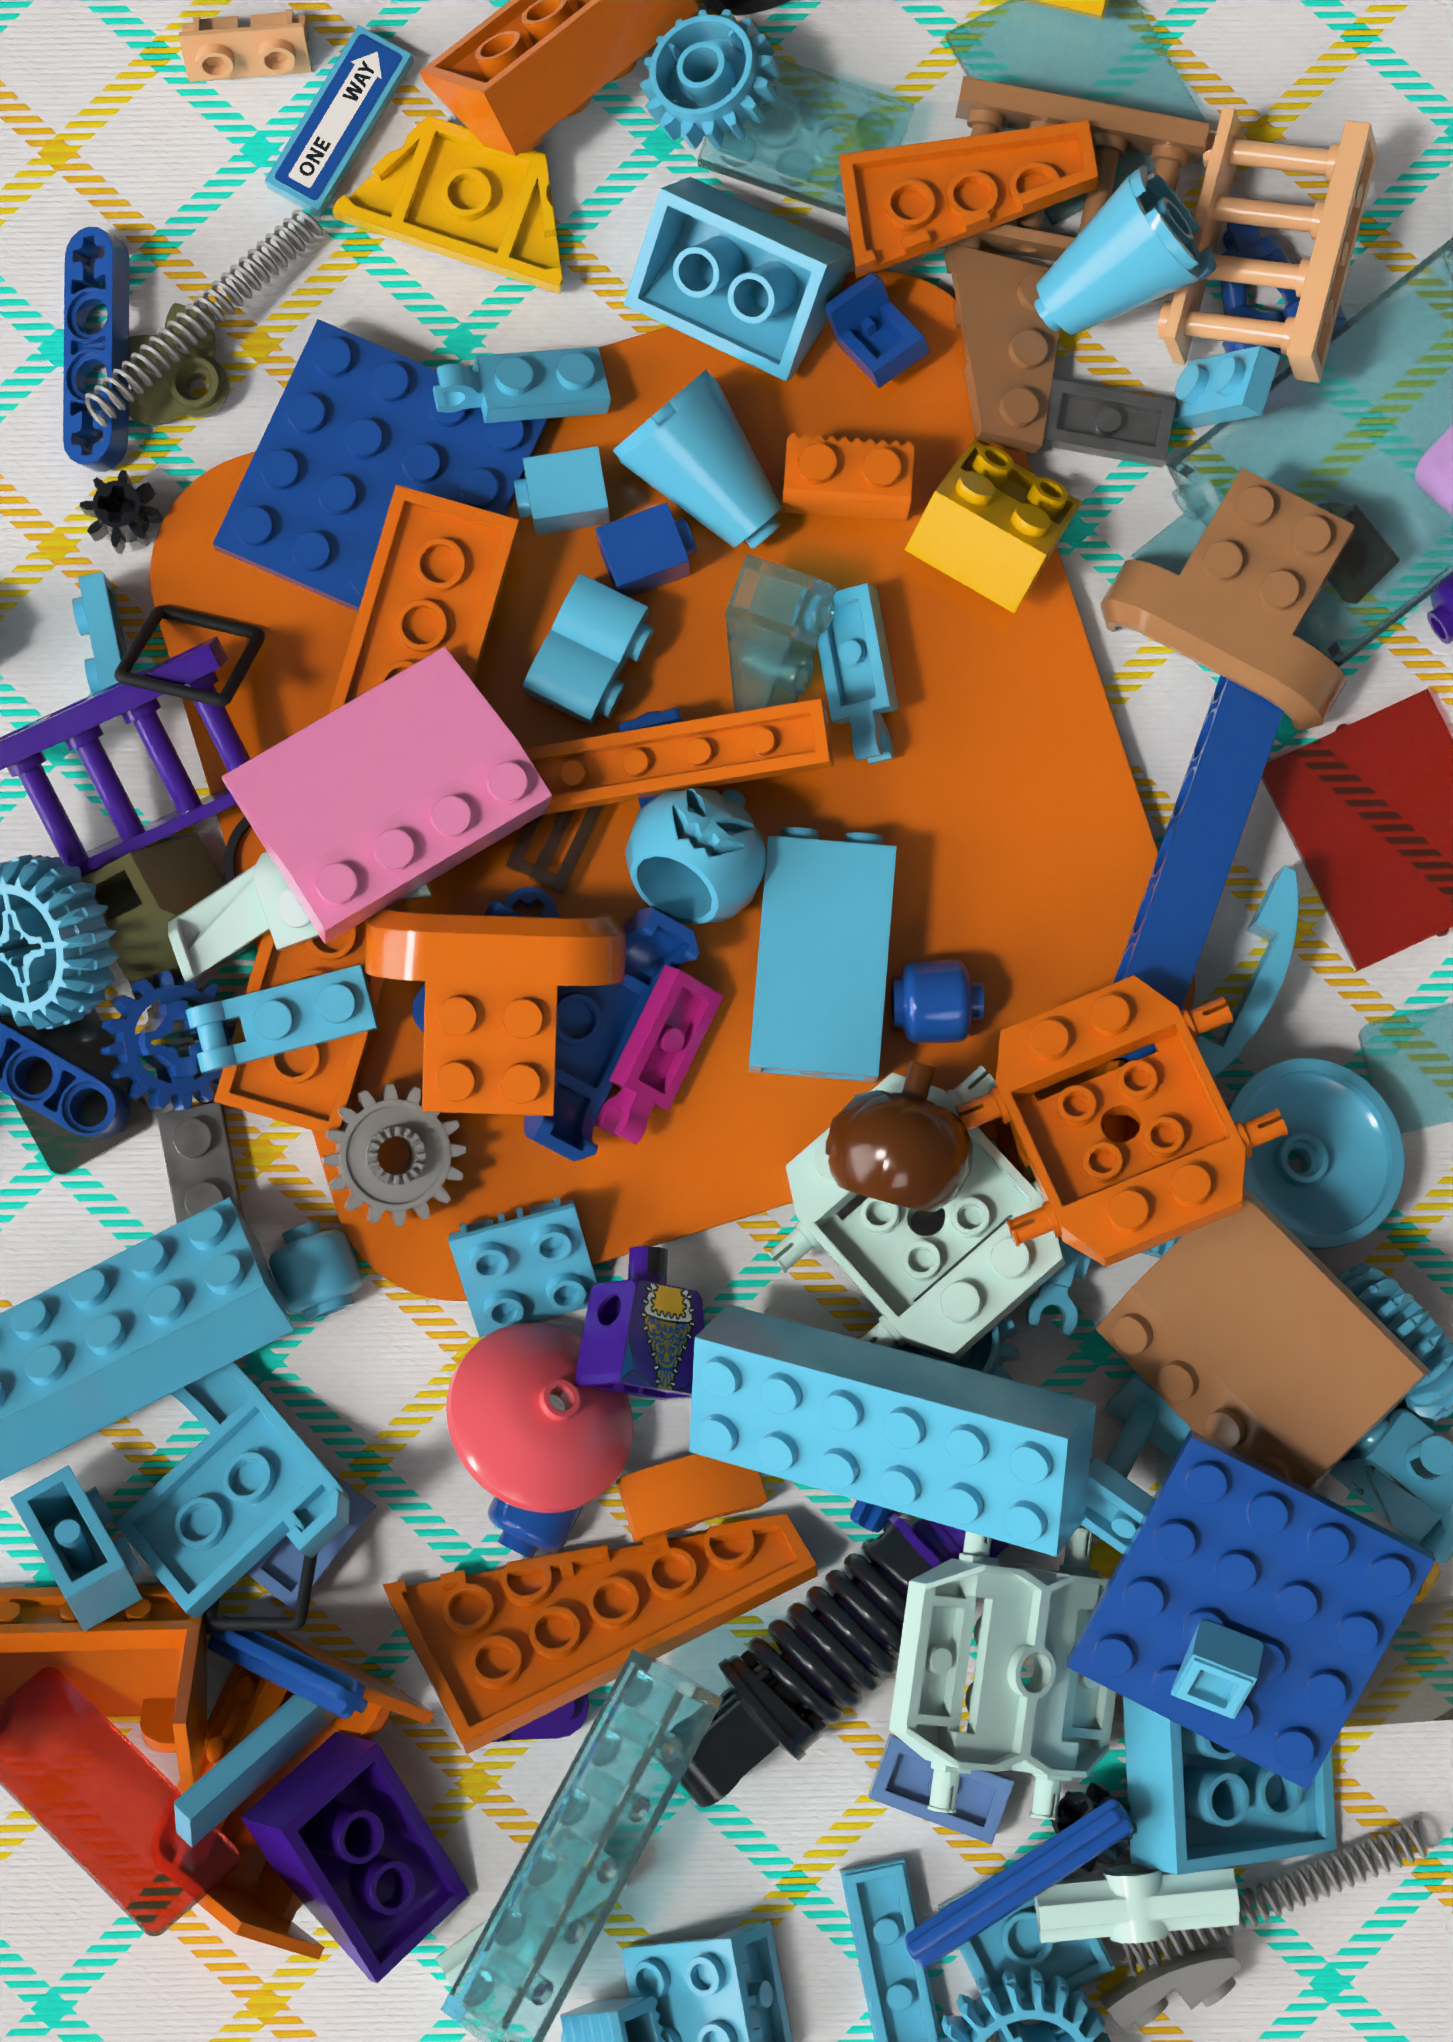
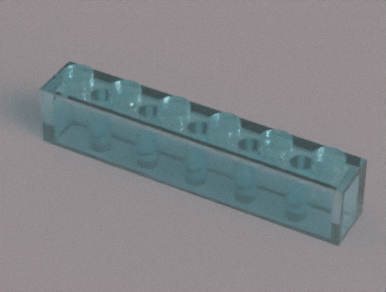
M632 1649L441 2008L444 2013L481 2042H543L724 1698L675 1668Z

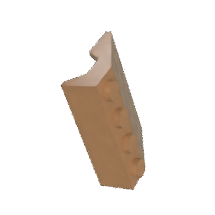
M1246 1185L1244 1187L1242 1211L1184 1234L1129 1289L1096 1328L1104 1339L1193 1431L1313 1492L1322 1485V1479L1341 1459L1381 1423L1430 1371Z

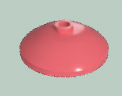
M520 1323L506 1326L488 1334L477 1342L463 1357L453 1374L447 1395L446 1413L449 1434L458 1457L471 1476L485 1490L516 1508L537 1513H559L586 1505L607 1490L618 1478L628 1460L632 1446L633 1413L627 1394L575 1386V1374L582 1337L566 1329L543 1323ZM550 1394H554L562 1400L565 1406L564 1411L558 1410L552 1405Z

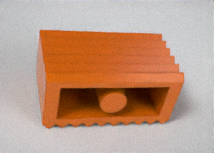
M792 433L787 438L781 512L907 521L911 505L915 447L910 441H907L903 446L897 440L888 445L884 439L877 444L871 438L863 443L858 437L850 442L845 436L837 441L833 435L825 441L820 434L812 440L807 433L800 439L795 433Z

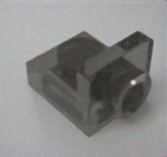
M1335 502L1318 504L1316 506L1355 525L1354 534L1327 580L1345 602L1357 604L1400 559L1356 504Z

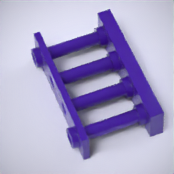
M216 636L137 674L218 693L214 684L219 680L214 671L220 669L226 663L228 657ZM117 682L0 737V770L7 767L11 777L19 776L64 865L79 867L81 878L130 852L143 848L237 804L227 787L202 799L199 798L156 710L161 708L157 697L164 695L163 693ZM193 701L228 772L251 760L225 706H214ZM118 715H122L126 724L133 722L177 809L144 826L98 738L104 734L99 724ZM62 741L65 742L69 751L73 749L77 751L120 836L87 852L41 765L46 761L42 751Z

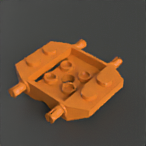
M1133 975L1000 1031L996 1087L990 1089L991 1093L962 1105H957L955 1109L959 1119L966 1125L967 1131L999 1117L1002 1118L1004 1124L1009 1122L1031 1166L1045 1202L1042 1203V1207L1006 1220L1016 1247L1053 1231L1055 1238L1061 1237L1062 1241L1107 1267L1242 1211L1246 1159L1252 1157V1148L1283 1135H1288V1129L1284 1119H1281V1113L1277 1108L1242 1124L1239 1121L1234 1123L1197 1047L1198 1035L1233 1022L1229 1006H1226V1000L1223 996L1192 1010L1186 1011V1009L1180 1011L1177 1005ZM1154 1044L1157 1052L1139 1060L1130 1061L1122 1067L1078 1085L1069 1086L1063 1091L1037 1101L1034 1094L1039 1090L1148 1045ZM1127 1115L1139 1123L1140 1129L1131 1140L1115 1142L1105 1136L1102 1132L1103 1126L1113 1116Z

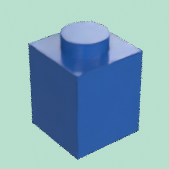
M667 502L595 528L597 545L615 591L630 598L690 576L688 556L697 553L695 542L685 517L674 520Z

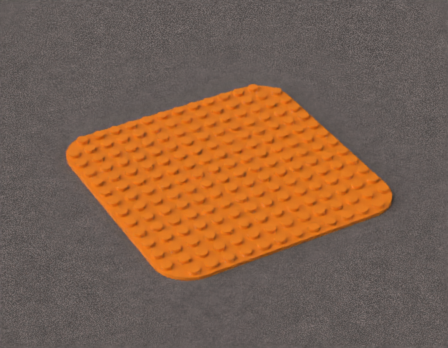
M886 270L875 272L883 280L890 302L925 337L930 352L880 388L838 346L829 319L793 377L787 382L669 326L599 347L611 396L607 414L547 418L548 427L534 456L598 446L610 523L667 502L674 520L685 517L695 542L697 553L688 556L690 576L630 597L648 606L650 616L646 624L655 628L653 636L640 661L636 662L629 658L622 669L618 680L625 683L626 687L613 715L607 718L600 714L593 727L582 723L526 695L522 685L578 575L581 573L614 590L597 545L595 528L602 525L536 535L532 516L519 517L517 499L515 497L507 516L518 519L521 526L474 685L512 732L523 749L620 732L619 725L621 723L637 719L642 714L652 711L662 712L679 708L683 720L689 721L821 698L826 705L834 767L707 787V789L718 791L721 795L726 789H734L744 796L746 800L744 809L752 816L755 827L762 834L766 850L768 835L781 836V829L785 827L814 829L819 831V840L842 842L845 840L846 833L877 834L883 836V845L897 846L879 1077L874 1083L748 1072L765 878L764 871L752 902L735 916L723 922L705 924L681 923L694 931L700 953L696 960L686 961L677 969L717 991L724 997L669 1111L656 1106L653 1107L648 1118L645 1133L637 1144H633L620 1136L615 1137L594 1124L592 1139L598 1145L596 1154L573 1162L529 1139L524 1132L525 1115L440 1112L437 1116L440 1122L457 1120L460 1125L448 1138L450 1144L466 1146V1153L458 1157H451L450 1166L458 1169L464 1175L462 1180L446 1179L442 1187L451 1198L447 1204L434 1198L426 1202L429 1207L430 1218L422 1220L414 1213L413 1209L406 1210L404 1226L397 1227L392 1222L390 1211L384 1210L377 1224L367 1221V1204L362 1203L360 1207L352 1212L344 1207L345 1201L350 1194L347 1188L335 1191L330 1190L340 1223L351 1244L375 1271L395 1285L414 1294L432 1299L467 1301L448 1242L449 1234L460 1231V1224L465 1222L467 1225L493 1219L494 1225L499 1224L497 1214L504 1212L506 1221L517 1219L516 1208L519 1207L523 1208L525 1216L531 1215L530 1208L554 1202L553 1198L560 1197L561 1203L574 1199L592 1266L628 1255L629 1248L654 1247L793 1203L786 1165L830 1127L832 1119L856 1095L870 1092L891 1073L906 1077L910 1061L936 1067L931 1086L943 1089L945 1092L949 1089L953 1091L977 1070L979 1065L983 1066L987 1073L996 1080L1000 1031L1002 1029L1113 984L1158 851L1058 548L1056 546L1015 614L905 551L935 490L970 443L975 440L963 370L967 362L961 328H956L953 311L956 299L932 283L899 272ZM855 271L847 273L840 293L864 277L856 279ZM704 370H707L714 379H717L781 505L787 438L792 433H795L799 439L807 433L812 440L820 434L825 441L831 435L837 441L845 436L850 442L858 437L863 443L871 438L876 444L884 439L888 445L897 440L901 446L910 441L915 447L911 505L907 521L781 512V508L773 515L781 525L754 549H751L745 541L733 548L619 462L620 459L612 450ZM978 441L985 446H994L1010 455L1014 463L1032 472L1026 451ZM256 451L238 456L213 467L198 477L181 493L167 512L158 530L150 566V584L154 607L169 606L254 626L263 630L265 640L233 699L225 706L250 759L328 715L358 614L355 610L219 552L213 546L214 539ZM864 583L877 587L899 710L882 714L883 721L889 730L893 742L894 759L875 764H868L867 759L856 760L852 746L850 722L838 724L831 721L809 600L810 598ZM162 618L159 623L169 658L216 636L218 637L228 657L226 663L220 669L214 671L219 680L214 686L220 694L250 638ZM182 698L210 794L226 788L222 776L227 774L228 770L194 702ZM635 799L541 815L428 882L433 897L410 899L407 911L484 915L491 901L502 903L513 891L524 887H534L545 891L551 896L556 904L558 917L585 918L596 917L601 914H611L623 926L636 912L650 907L634 887L626 866L625 849L638 812L641 810L639 800ZM237 804L216 813L226 846L233 830L242 818L245 817ZM251 826L242 836L236 850V877L254 866L260 855L267 852ZM521 903L514 911L523 916L541 917L544 906L537 903L529 909ZM262 935L255 939L257 950L259 949ZM919 960H960L967 966L971 981L983 982L984 1019L971 1021L970 1033L964 1041L917 1044L910 1042L906 1038L903 1028H893L892 977L902 976V970L908 962ZM1195 975L1191 981L1182 1010L1186 1009V1011L1193 1009ZM387 978L376 1015L380 1029L372 1030L349 1107L354 1112L361 1108L358 1100L359 1092L367 1090L375 1101L382 1100L381 1093L384 1084H394L397 1097L400 1100L404 1099L410 1087L420 1088L421 1099L419 1105L422 1106L424 1034L414 1021L412 1006L415 996L425 985V981ZM1108 1062L1039 1090L1034 1094L1036 1098L1058 1093L1069 1086L1078 1085L1105 1074ZM613 1083L604 1103L616 1096L622 1088ZM998 1118L978 1126L990 1141L998 1139L995 1127ZM312 1130L320 1159L329 1153H335L336 1143L327 1139L323 1133ZM398 1136L387 1138L381 1143L377 1151V1160L380 1167L389 1174L401 1171L407 1165L410 1157L407 1143ZM322 1164L327 1183H329L335 1176L339 1175L337 1166Z

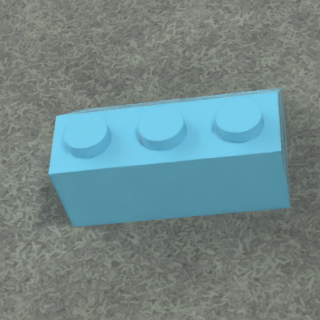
M688 177L660 188L623 305L787 382L793 377L828 320L825 305L840 294L853 257L852 251L697 179Z

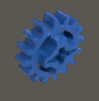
M170 971L154 974L153 986L145 978L132 982L130 986L135 999L125 995L115 997L112 1004L122 1015L118 1019L103 1021L101 1027L107 1032L115 1034V1043L101 1048L102 1055L117 1056L119 1065L109 1073L110 1078L114 1080L128 1077L132 1081L126 1093V1096L130 1099L140 1098L149 1092V1108L154 1110L165 1108L170 1098L175 1111L190 1109L192 1095L200 1103L213 1100L215 1096L210 1083L219 1084L222 1070L202 1074L200 1070L198 1073L197 1054L202 1052L197 1029L190 1030L185 1010L188 1009V1005L195 1007L214 1002L213 999L217 994L219 986L211 983L196 990V980L186 983L182 974L177 979L176 984H174ZM151 1005V1008L147 1009L148 1022L139 1034H135V1028L140 1016ZM223 1022L222 1025L227 1045L229 1046L235 1026H228L227 1022ZM166 1034L180 1035V1038L193 1037V1041L183 1043L181 1047L177 1048L165 1047V1044L157 1046L151 1044V1041L164 1038ZM139 1058H142L156 1069L157 1078L143 1067Z

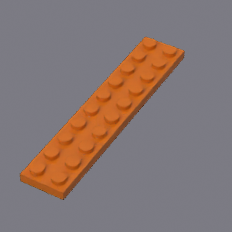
M400 485L395 486L328 714L443 647H446L473 683L475 682L521 526L518 519ZM410 899L398 900L390 906L395 910L407 911ZM373 916L324 944L321 937L281 951L276 949L270 930L262 935L245 994L357 965H363L365 969L366 923ZM366 974L377 1015L387 978ZM240 1018L237 1020L230 1045L246 1041ZM372 1031L223 1069L214 1102L325 1134L326 1130L341 1131L345 1122L340 1118L337 1110L340 1106L350 1107Z

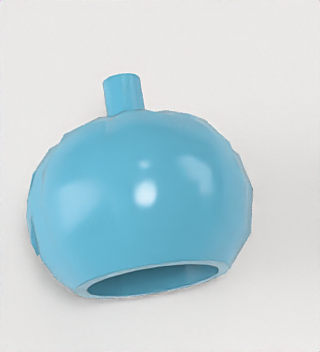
M703 787L665 791L654 797L639 810L625 849L626 866L634 887L651 908L683 924H705L723 922L735 916L752 902L767 866L766 849L762 834L755 827L752 816L744 809L746 800L740 792L734 789H726L721 795L718 791Z

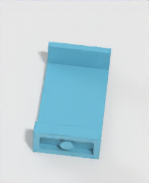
M802 827L782 828L781 836L768 835L766 850L767 866L764 878L748 1072L874 1083L879 1077L897 846L883 845V836L852 832L845 834L844 842L819 840V831Z

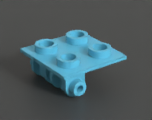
M560 1197L553 1198L554 1202L530 1208L531 1215L525 1216L522 1207L516 1208L518 1218L506 1221L504 1212L497 1214L499 1224L495 1225L493 1219L467 1225L465 1222L460 1224V1231L449 1234L448 1242L479 1338L506 1326L534 1323L588 1307L590 1291L597 1284L580 1226L574 1199L561 1203Z

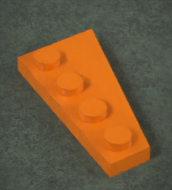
M1089 120L839 154V170L856 279L1095 190L1098 184V171Z

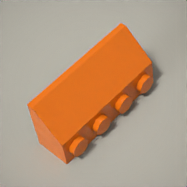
M510 0L419 71L424 83L483 145L517 156L539 146L545 139V133L563 118L573 116L584 110L591 102V96L607 83L629 74L635 68L636 60L655 45H658L656 39L659 35L664 36L675 26V21L680 18L683 21L689 19L699 11L695 0Z

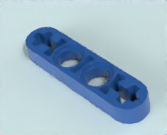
M86 227L79 230L71 238L65 252L63 443L65 452L71 460L93 471L106 472L114 469L127 452L129 401L123 397L116 385L111 382L108 383L111 390L126 404L125 411L118 409L105 392L99 391L101 397L116 411L117 419H113L103 411L97 401L91 398L90 401L98 414L101 413L108 422V427H103L88 414V408L85 403V394H87L85 383L89 372L95 366L104 364L107 377H112L114 369H122V362L124 360L129 361L130 259L128 249L123 241L99 227ZM101 248L105 250L104 258L95 260L93 269L90 267V261L99 257ZM100 283L105 285V289H100ZM105 304L108 313L107 321L100 331L90 335L86 328L87 316L95 306ZM118 374L120 382L129 388V383L125 377ZM99 431L103 432V440L94 443L92 450H89V441L97 439Z

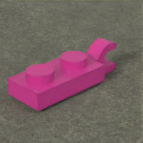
M667 965L664 966L609 1079L610 1082L618 1085L622 1090L616 1096L607 1100L601 1107L595 1121L596 1127L615 1137L620 1136L633 1144H637L645 1133L648 1118L653 1107L656 1106L669 1111L724 997L722 994L679 969Z

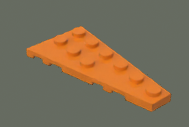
M784 1513L710 1526L706 1533L667 1540V1535L665 1534L644 1539L643 1544L608 1550V1545L539 1556L532 1559L507 1562L504 1569L466 1575L464 1570L440 1574L441 1580L407 1586L406 1581L403 1580L382 1585L466 1754H469L817 1577L818 1571L813 1557L788 1515Z

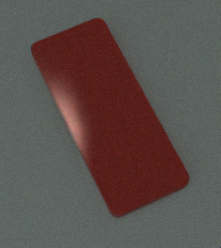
M45 1667L0 1703V1785L145 1934L149 1936L163 1934L237 1868L239 1864V1851L217 1827L211 1830L193 1848L176 1833L174 1801L182 1795V1792L57 1668Z

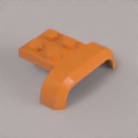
M388 906L376 913L366 923L365 973L388 979L425 981L422 1112L554 1116L558 986H600L624 982L626 930L611 914H601L600 916L585 918L446 914L400 911L393 909L392 906Z

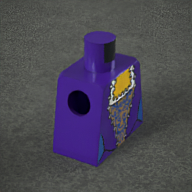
M652 1246L629 1248L628 1280L597 1283L591 1289L575 1374V1386L658 1400L692 1398L695 1336L705 1328L702 1297L696 1290L666 1285L667 1249Z

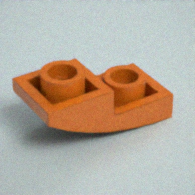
M698 1454L661 1463L616 1479L634 1542L693 1528L702 1521L756 1509L768 1502L758 1471Z

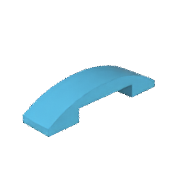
M1285 865L1274 874L1247 928V931L1269 941L1232 1015L1233 1022L1228 1024L1219 1044L1198 1036L1197 1047L1212 1078L1221 1073L1250 1042L1266 1018L1284 981L1293 951L1298 920L1296 871Z

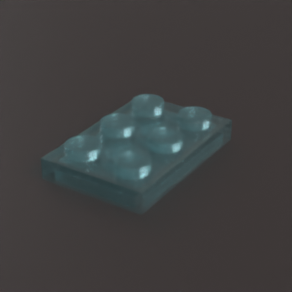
M772 56L780 70V77L769 81L777 94L776 101H761L758 106L765 120L762 124L750 119L745 121L742 125L745 129L746 137L742 140L735 137L732 131L724 133L723 144L719 149H715L707 136H705L698 155V166L846 217L839 170V154L902 146L915 104Z

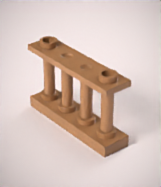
M963 76L955 118L967 120V126L972 128L971 136L1003 132L1004 127L1019 130L1089 120L1098 171L1097 189L1086 193L1079 233L1111 197L1118 158L1124 156L1126 150L1151 155L1150 161L1155 164L1153 177L1156 174L1160 175L1176 192L1180 168H1185L1188 162L1198 164L1206 147L1210 123L967 76ZM1044 208L1018 218L1016 226L1002 224L954 242V244L977 250L985 248L1056 262L1075 238L1041 231L1045 212Z

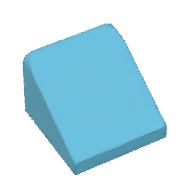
M1202 1620L1195 1630L1172 1686L1171 1695L1235 1719L1258 1678L1264 1648L1263 1643L1219 1624Z

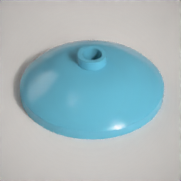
M1297 1058L1273 1064L1251 1077L1240 1087L1227 1107L1233 1122L1239 1121L1242 1124L1277 1108L1281 1113V1119L1285 1121L1288 1135H1283L1252 1148V1157L1246 1159L1245 1185L1309 1250L1339 1248L1371 1233L1385 1220L1394 1207L1401 1191L1405 1169V1153L1400 1129L1393 1113L1382 1096L1372 1085L1355 1072L1339 1064L1321 1059ZM1289 1153L1296 1155L1300 1159L1302 1165L1300 1173L1295 1172L1289 1166Z

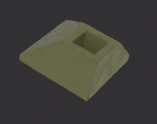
M197 832L130 852L81 878V882L96 884L94 899L97 904L109 906L104 914L105 923L108 928L117 931L109 938V947L118 954L119 958L116 959V962L129 983L131 984L136 980L145 978L152 986L154 974L170 971L174 984H176L177 979L182 974L168 936V922L225 885ZM253 940L252 942H250L249 944H247L246 946H244L243 948H241L240 950H238L237 952H235L234 954H232L216 966L256 946L255 940Z

